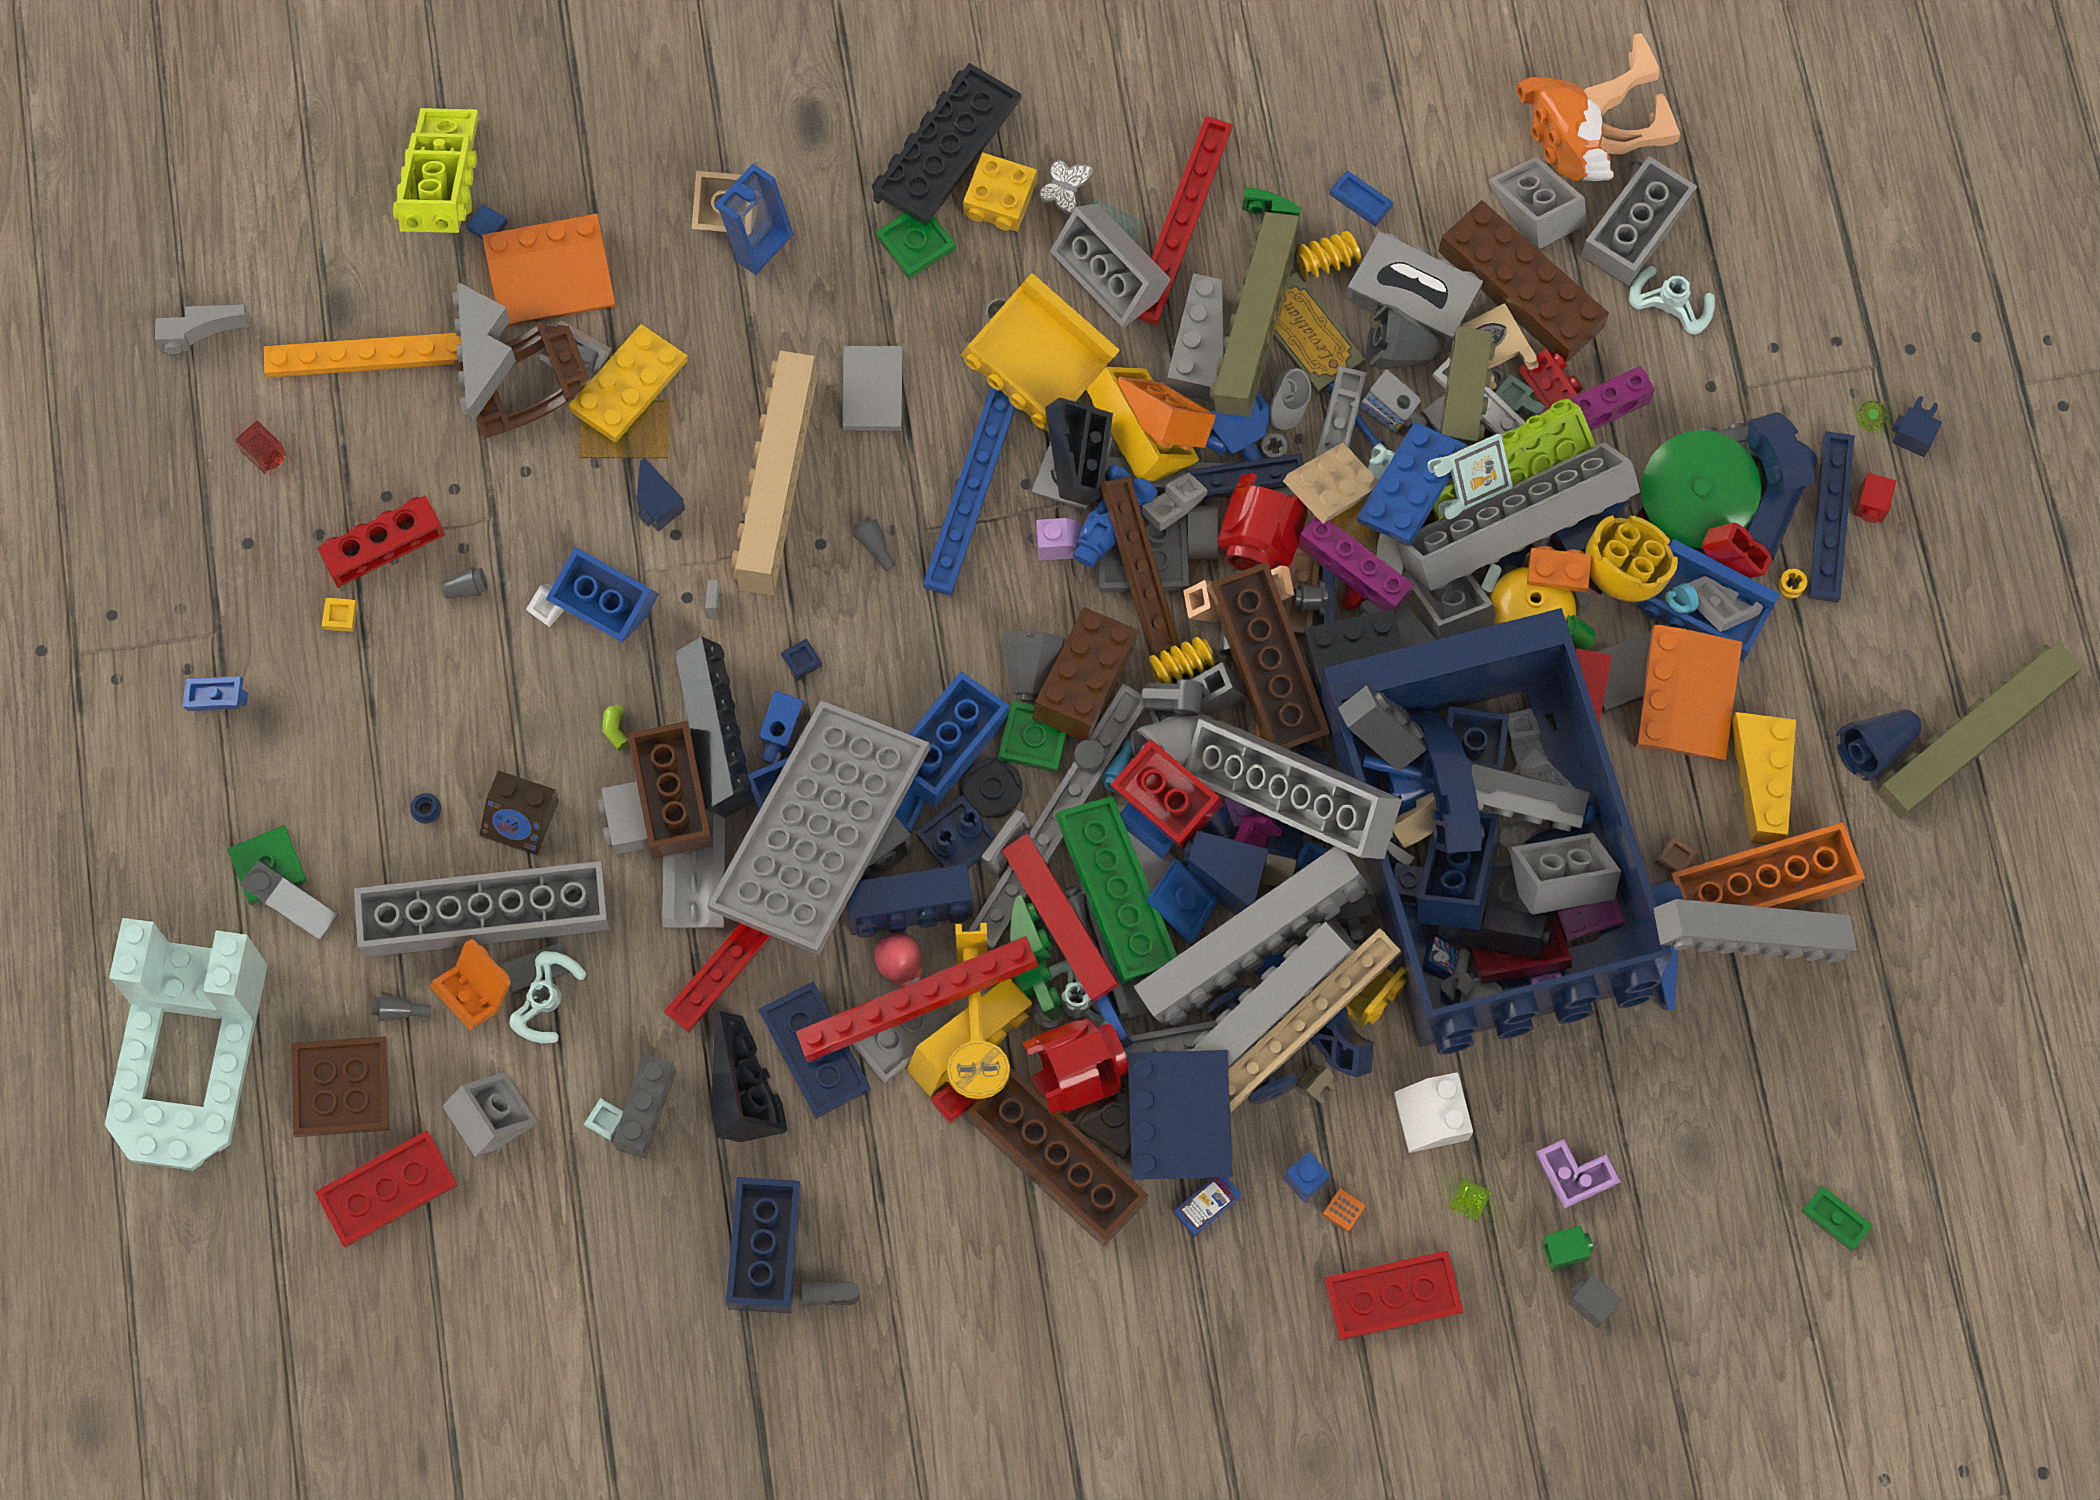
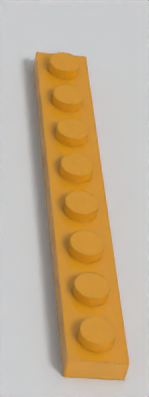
M456 333L264 346V374L266 378L453 365L455 364L454 361L458 360L457 345H461V336H457Z

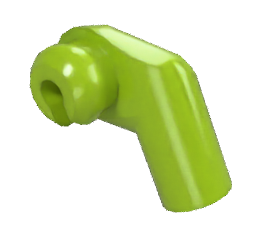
M620 705L609 706L603 713L602 732L615 748L620 751L629 744V740L619 729L620 721L625 716V710Z

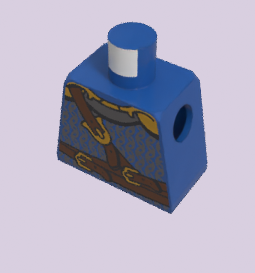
M776 690L774 691L759 734L760 740L766 744L760 760L774 764L779 762L783 751L792 753L810 711L803 700ZM779 730H785L781 736H775Z

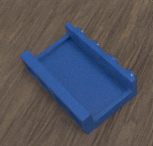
M1673 539L1669 547L1673 556L1678 558L1677 569L1674 575L1659 594L1648 600L1640 601L1637 608L1641 609L1642 613L1649 618H1658L1668 623L1669 627L1741 641L1740 661L1744 662L1780 594ZM1707 576L1718 582L1721 586L1738 592L1737 599L1751 606L1758 602L1763 606V609L1759 616L1719 632L1697 609L1688 614L1674 611L1667 604L1665 595L1677 585L1690 583Z

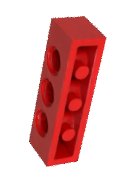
M426 495L420 498L414 497L407 500L398 509L384 511L375 520L367 524H358L340 537L327 539L317 549L336 587L339 588L445 536L433 508ZM406 522L414 523L410 529H400ZM377 536H387L381 543L373 542ZM351 549H360L354 556L346 555Z

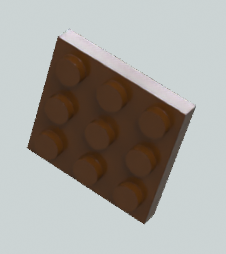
M386 1036L292 1043L293 1135L295 1138L390 1131L388 1039Z

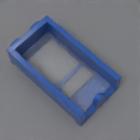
M752 164L714 204L715 208L720 212L736 256L734 260L755 275L794 235L776 179L755 164Z

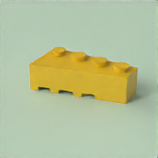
M1736 712L1731 720L1730 731L1733 734L1734 753L1739 767V781L1745 800L1744 808L1750 841L1771 844L1784 840L1788 835L1796 720Z
M1011 979L1000 982L981 997L983 1040L985 1042L998 1045L1007 1036V1032L1013 1027L1015 1029L1020 1028L1030 1018L1028 1013L1033 1003ZM969 1007L920 1043L914 1051L906 1071L930 1098L949 1083L947 1066L950 1056L957 1048L971 1040Z

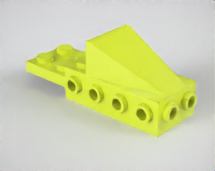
M420 108L415 133L411 134L409 148L405 150V166L401 168V184L397 186V202L393 204V217L399 220L400 231L459 233L461 221H466V215L472 212L470 186L473 185V168L477 166V153L472 150L479 120L478 110Z

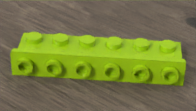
M1569 399L1555 402L1547 411L1530 417L1525 424L1502 435L1512 485L1596 446L1581 407ZM1452 477L1432 509L1436 520L1445 517V514H1439L1438 504L1443 501L1457 499Z

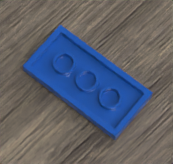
M1414 422L1357 516L1358 523L1410 546L1452 477L1451 471L1442 477H1437L1435 472L1430 473L1428 462L1467 448V444Z

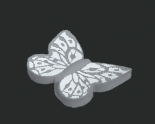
M1055 161L1050 169L1052 181L1041 188L1039 198L1045 203L1055 202V206L1059 210L1071 215L1076 207L1075 193L1077 188L1082 187L1090 180L1093 174L1092 166L1076 164L1069 168L1064 161Z

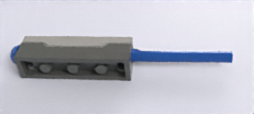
M1369 755L1363 756L1362 767L1424 781L1420 767L1407 765L1398 772L1384 759ZM1472 763V776L1479 810H1483L1484 805L1495 807L1494 813L1512 817L1513 812L1524 814L1523 820L1537 824H1541L1542 819L1554 821L1552 827L1570 831L1571 826L1581 828L1582 824H1588L1596 817V808L1588 801L1590 792Z

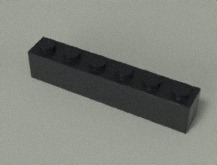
M701 636L676 651L675 656L705 809L726 818L753 803L751 782L747 774L746 757L742 749L741 732L737 725L735 703L732 699L729 685L730 678L724 661V650L720 644Z

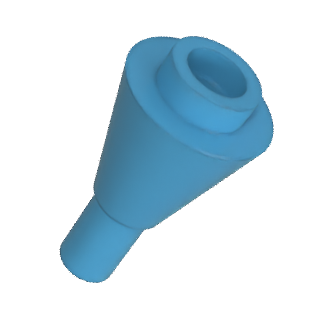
M1125 739L1120 754L1115 757L1101 775L1100 780L1109 791L1117 792L1110 784L1131 762L1133 754L1131 739Z

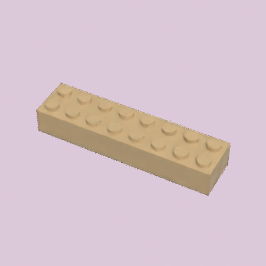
M779 351L778 361H772L770 378H773L772 388L767 387L765 395L767 413L761 415L759 431L762 432L761 441H756L754 449L756 469H750L748 486H751L750 496L745 495L743 502L745 520L744 523H739L737 541H740L739 551L734 550L731 568H734L733 579H737L739 590L773 596L775 594L817 384L815 356L787 351Z

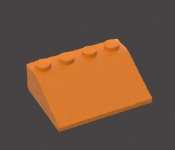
M598 214L482 235L495 301L507 308L510 322L506 327L616 306Z
M1654 625L1651 630L1635 748L1726 761L1742 642L1682 628Z

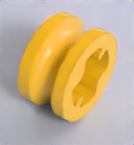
M1788 569L1779 580L1778 588L1780 593L1786 598H1798L1807 587V577L1798 569ZM1789 578H1793V582L1795 580L1799 582L1796 589H1792L1793 586L1789 588L1786 585Z

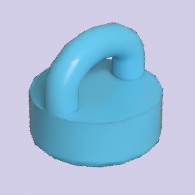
M1687 583L1673 587L1665 595L1667 604L1678 613L1688 614L1698 608L1699 598L1697 592Z

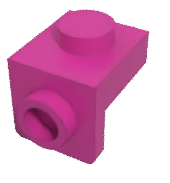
M1258 814L1257 817L1243 816L1234 840L1264 848L1268 836L1280 837L1283 830L1276 826L1274 820L1269 816Z

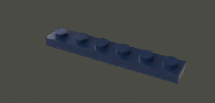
M1827 431L1823 435L1809 599L1837 603L1841 599L1855 435Z

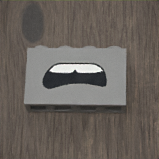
M1379 231L1352 278L1345 299L1375 314L1385 304L1395 306L1434 332L1440 345L1450 349L1457 326L1461 325L1473 301L1478 297L1483 281L1471 272H1463L1453 267L1450 262L1444 259H1436L1428 255L1417 246L1411 247L1401 242L1395 235L1384 234Z

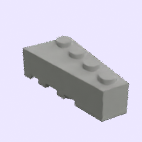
M1193 273L1166 385L1184 396L1214 402V400H1210V389L1213 382L1217 383L1218 361L1224 358L1222 279Z

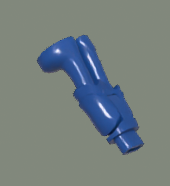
M1110 465L1106 470L1105 480L1107 482L1130 476V474L1117 465ZM1137 478L1133 482L1139 507L1152 502L1157 495L1156 488L1150 482L1141 478ZM1104 498L1098 507L1087 517L1080 531V539L1076 542L1078 548L1073 554L1075 560L1090 568H1093L1098 559L1102 560L1105 553L1117 542Z

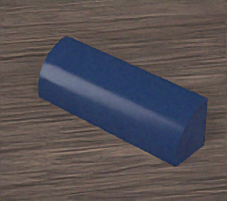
M1799 441L1801 448L1807 447L1814 468L1817 461L1816 454L1811 448ZM1768 484L1748 528L1753 541L1761 543L1768 550L1773 561L1806 485L1789 491H1783Z

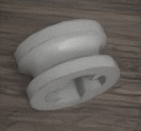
M1280 434L1267 435L1262 440L1260 449L1263 459L1286 456L1287 441ZM1271 443H1275V447L1280 446L1278 453L1273 454V450L1268 451Z

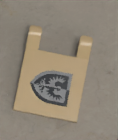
M1505 303L1460 325V327L1492 332L1491 343H1496L1493 361H1488L1487 370L1519 354L1528 370H1533L1539 366L1535 352L1528 344ZM1493 374L1489 386L1491 390L1497 387Z

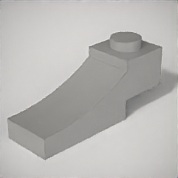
M244 304L185 306V317L156 318L155 341L161 352L179 354L181 351H190L192 344L207 336L226 330L250 327V316Z

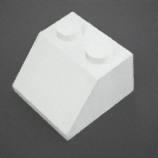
M1458 1072L1427 1078L1393 1093L1408 1153L1468 1141L1473 1134Z

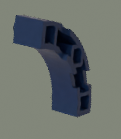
M1432 711L1408 712L1411 720L1423 731L1424 736L1421 739L1427 748L1419 758L1421 760L1420 771L1426 788L1429 791H1433L1437 809L1431 810L1434 848L1446 853L1481 851L1484 828L1480 823L1478 800L1470 758L1466 757L1458 737L1441 716Z

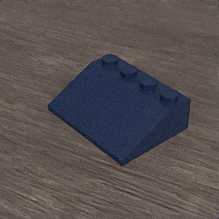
M1228 1050L1128 1053L1132 1180L1233 1177Z

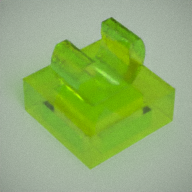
M1463 1178L1449 1209L1478 1222L1491 1191Z

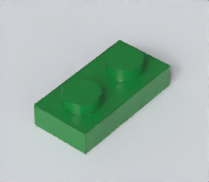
M1823 1186L1819 1188L1801 1211L1851 1252L1873 1226Z

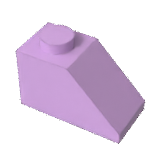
M1068 518L1036 520L1038 561L1073 558V554L1078 548L1076 542L1080 539V531L1084 523Z

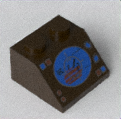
M498 770L486 799L479 835L537 855L559 802L556 790Z

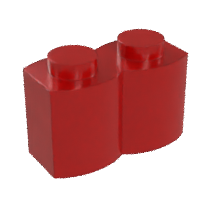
M1738 523L1709 529L1702 543V548L1708 557L1750 579L1764 576L1772 560L1768 550L1761 543L1753 541L1747 529Z

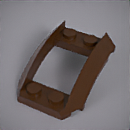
M541 321L536 323L537 326L528 332L504 343L513 350L516 360L514 364L545 347L561 389L535 404L507 415L496 389L476 418L483 439L524 426L551 413L572 400L589 380V375L569 326L559 324L551 326L543 324ZM454 361L457 372L463 371V362Z

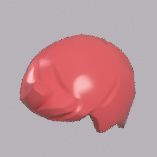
M896 933L885 936L877 942L874 949V958L877 970L882 976L901 987L906 986L916 977L920 979L922 973V954L918 944L912 937Z

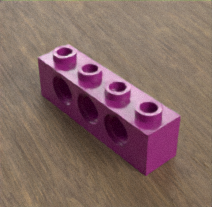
M1640 365L1571 397L1569 400L1581 407L1588 427L1592 431L1650 404L1655 388ZM1548 409L1539 412L1538 415L1542 414L1543 412L1547 411Z
M1315 516L1300 533L1298 548L1379 610L1387 611L1393 609L1395 615L1410 598L1413 583L1330 520L1322 523Z

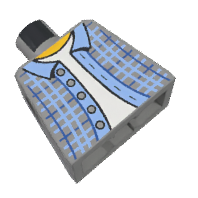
M1387 369L1360 402L1358 408L1394 433H1397L1403 424L1410 429L1414 422L1423 426L1428 422L1427 419L1415 411L1421 399Z

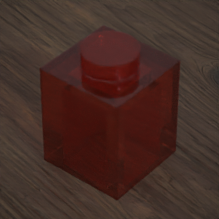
M258 420L235 439L240 451L264 474L268 470L278 467L283 461V457L286 456L282 444Z

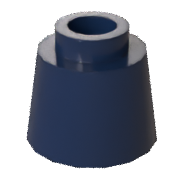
M1222 806L1206 823L1202 831L1227 839L1233 838L1234 834L1232 831L1235 829L1227 807Z

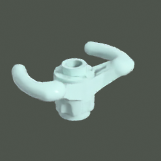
M1649 266L1639 273L1629 291L1628 301L1633 308L1642 310L1653 306L1664 310L1666 313H1671L1680 319L1684 330L1689 334L1697 335L1708 326L1715 309L1714 294H1705L1703 313L1696 320L1688 300L1691 294L1689 291L1690 283L1684 277L1672 276L1664 281L1661 288L1641 294L1643 285L1656 275L1657 270L1654 266Z
M543 951L536 957L537 976L534 982L530 984L531 987L526 994L525 1004L510 1016V1027L519 1036L532 1042L541 1044L555 1043L559 1038L556 1032H540L528 1028L526 1022L539 1012L553 1011L561 1003L562 995L559 988L553 984L551 965L558 964L563 966L578 980H583L586 977L585 970L578 962L558 952ZM544 992L550 994L548 1001L541 1000V995Z
M1060 961L1050 966L1049 970L1052 977L1048 978L1049 982L1061 973L1068 974V984L1065 987V991L1061 994L1063 1002L1061 1005L1064 1012L1073 1018L1085 1016L1100 1024V1026L1107 1024L1096 1002L1091 1001L1068 961ZM1074 999H1079L1081 1003H1076V1001L1073 1003L1071 1001Z

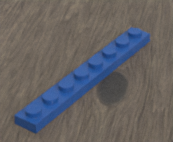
M990 388L923 582V588L949 596L953 594L1016 409L1010 403L1009 397L1001 390Z

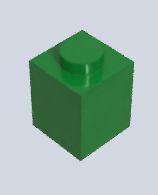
M1582 1226L1545 1235L1542 1240L1551 1272L1585 1263L1591 1257L1590 1252L1593 1251L1591 1237L1589 1233L1584 1234Z

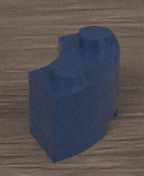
M1779 412L1748 420L1747 440L1749 448L1762 461L1768 484L1783 491H1789L1815 483L1809 451L1807 447L1801 448L1795 436L1798 432L1797 428L1787 417Z
M1344 1007L1311 1037L1310 1041L1312 1045H1316L1330 1066L1344 1074L1359 1077L1372 1072L1374 1041L1363 1038L1353 1029L1348 1019L1347 1007Z

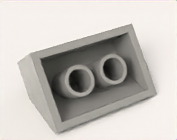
M1594 833L1511 847L1510 849L1518 895L1532 915L1615 899L1621 870Z

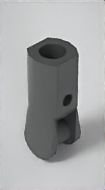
M851 1281L834 1283L802 1282V1305H853L857 1303L860 1297L857 1284Z

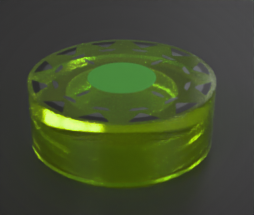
M1874 400L1863 403L1856 414L1858 424L1867 431L1879 430L1888 418L1885 406Z

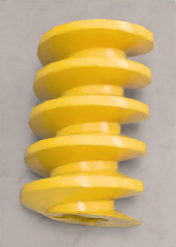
M1343 231L1341 236L1333 234L1330 240L1323 237L1319 240V244L1316 241H1310L1308 247L1305 244H1300L1297 248V264L1304 281H1308V272L1310 271L1314 278H1318L1320 268L1328 275L1330 273V265H1333L1334 269L1338 272L1341 269L1340 262H1344L1347 268H1351L1352 258H1354L1358 265L1362 262L1359 246L1349 231Z
M1199 637L1193 638L1192 645L1187 641L1183 642L1181 650L1177 646H1173L1170 649V654L1163 650L1160 651L1159 659L1155 655H1151L1148 658L1150 671L1156 683H1172V678H1175L1177 681L1183 680V674L1185 673L1190 679H1193L1194 669H1197L1202 674L1205 672V665L1208 664L1210 668L1216 666L1214 655L1205 638L1202 641Z

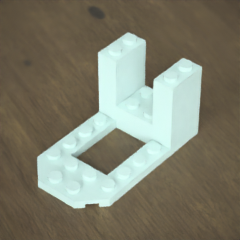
M122 918L109 979L129 1001L131 1006L105 1126L131 1162L194 1171L207 1158L217 1151H222L231 1144L268 966L248 935L216 931L212 948L168 942L154 922ZM164 1012L222 1019L204 1107L145 1099Z

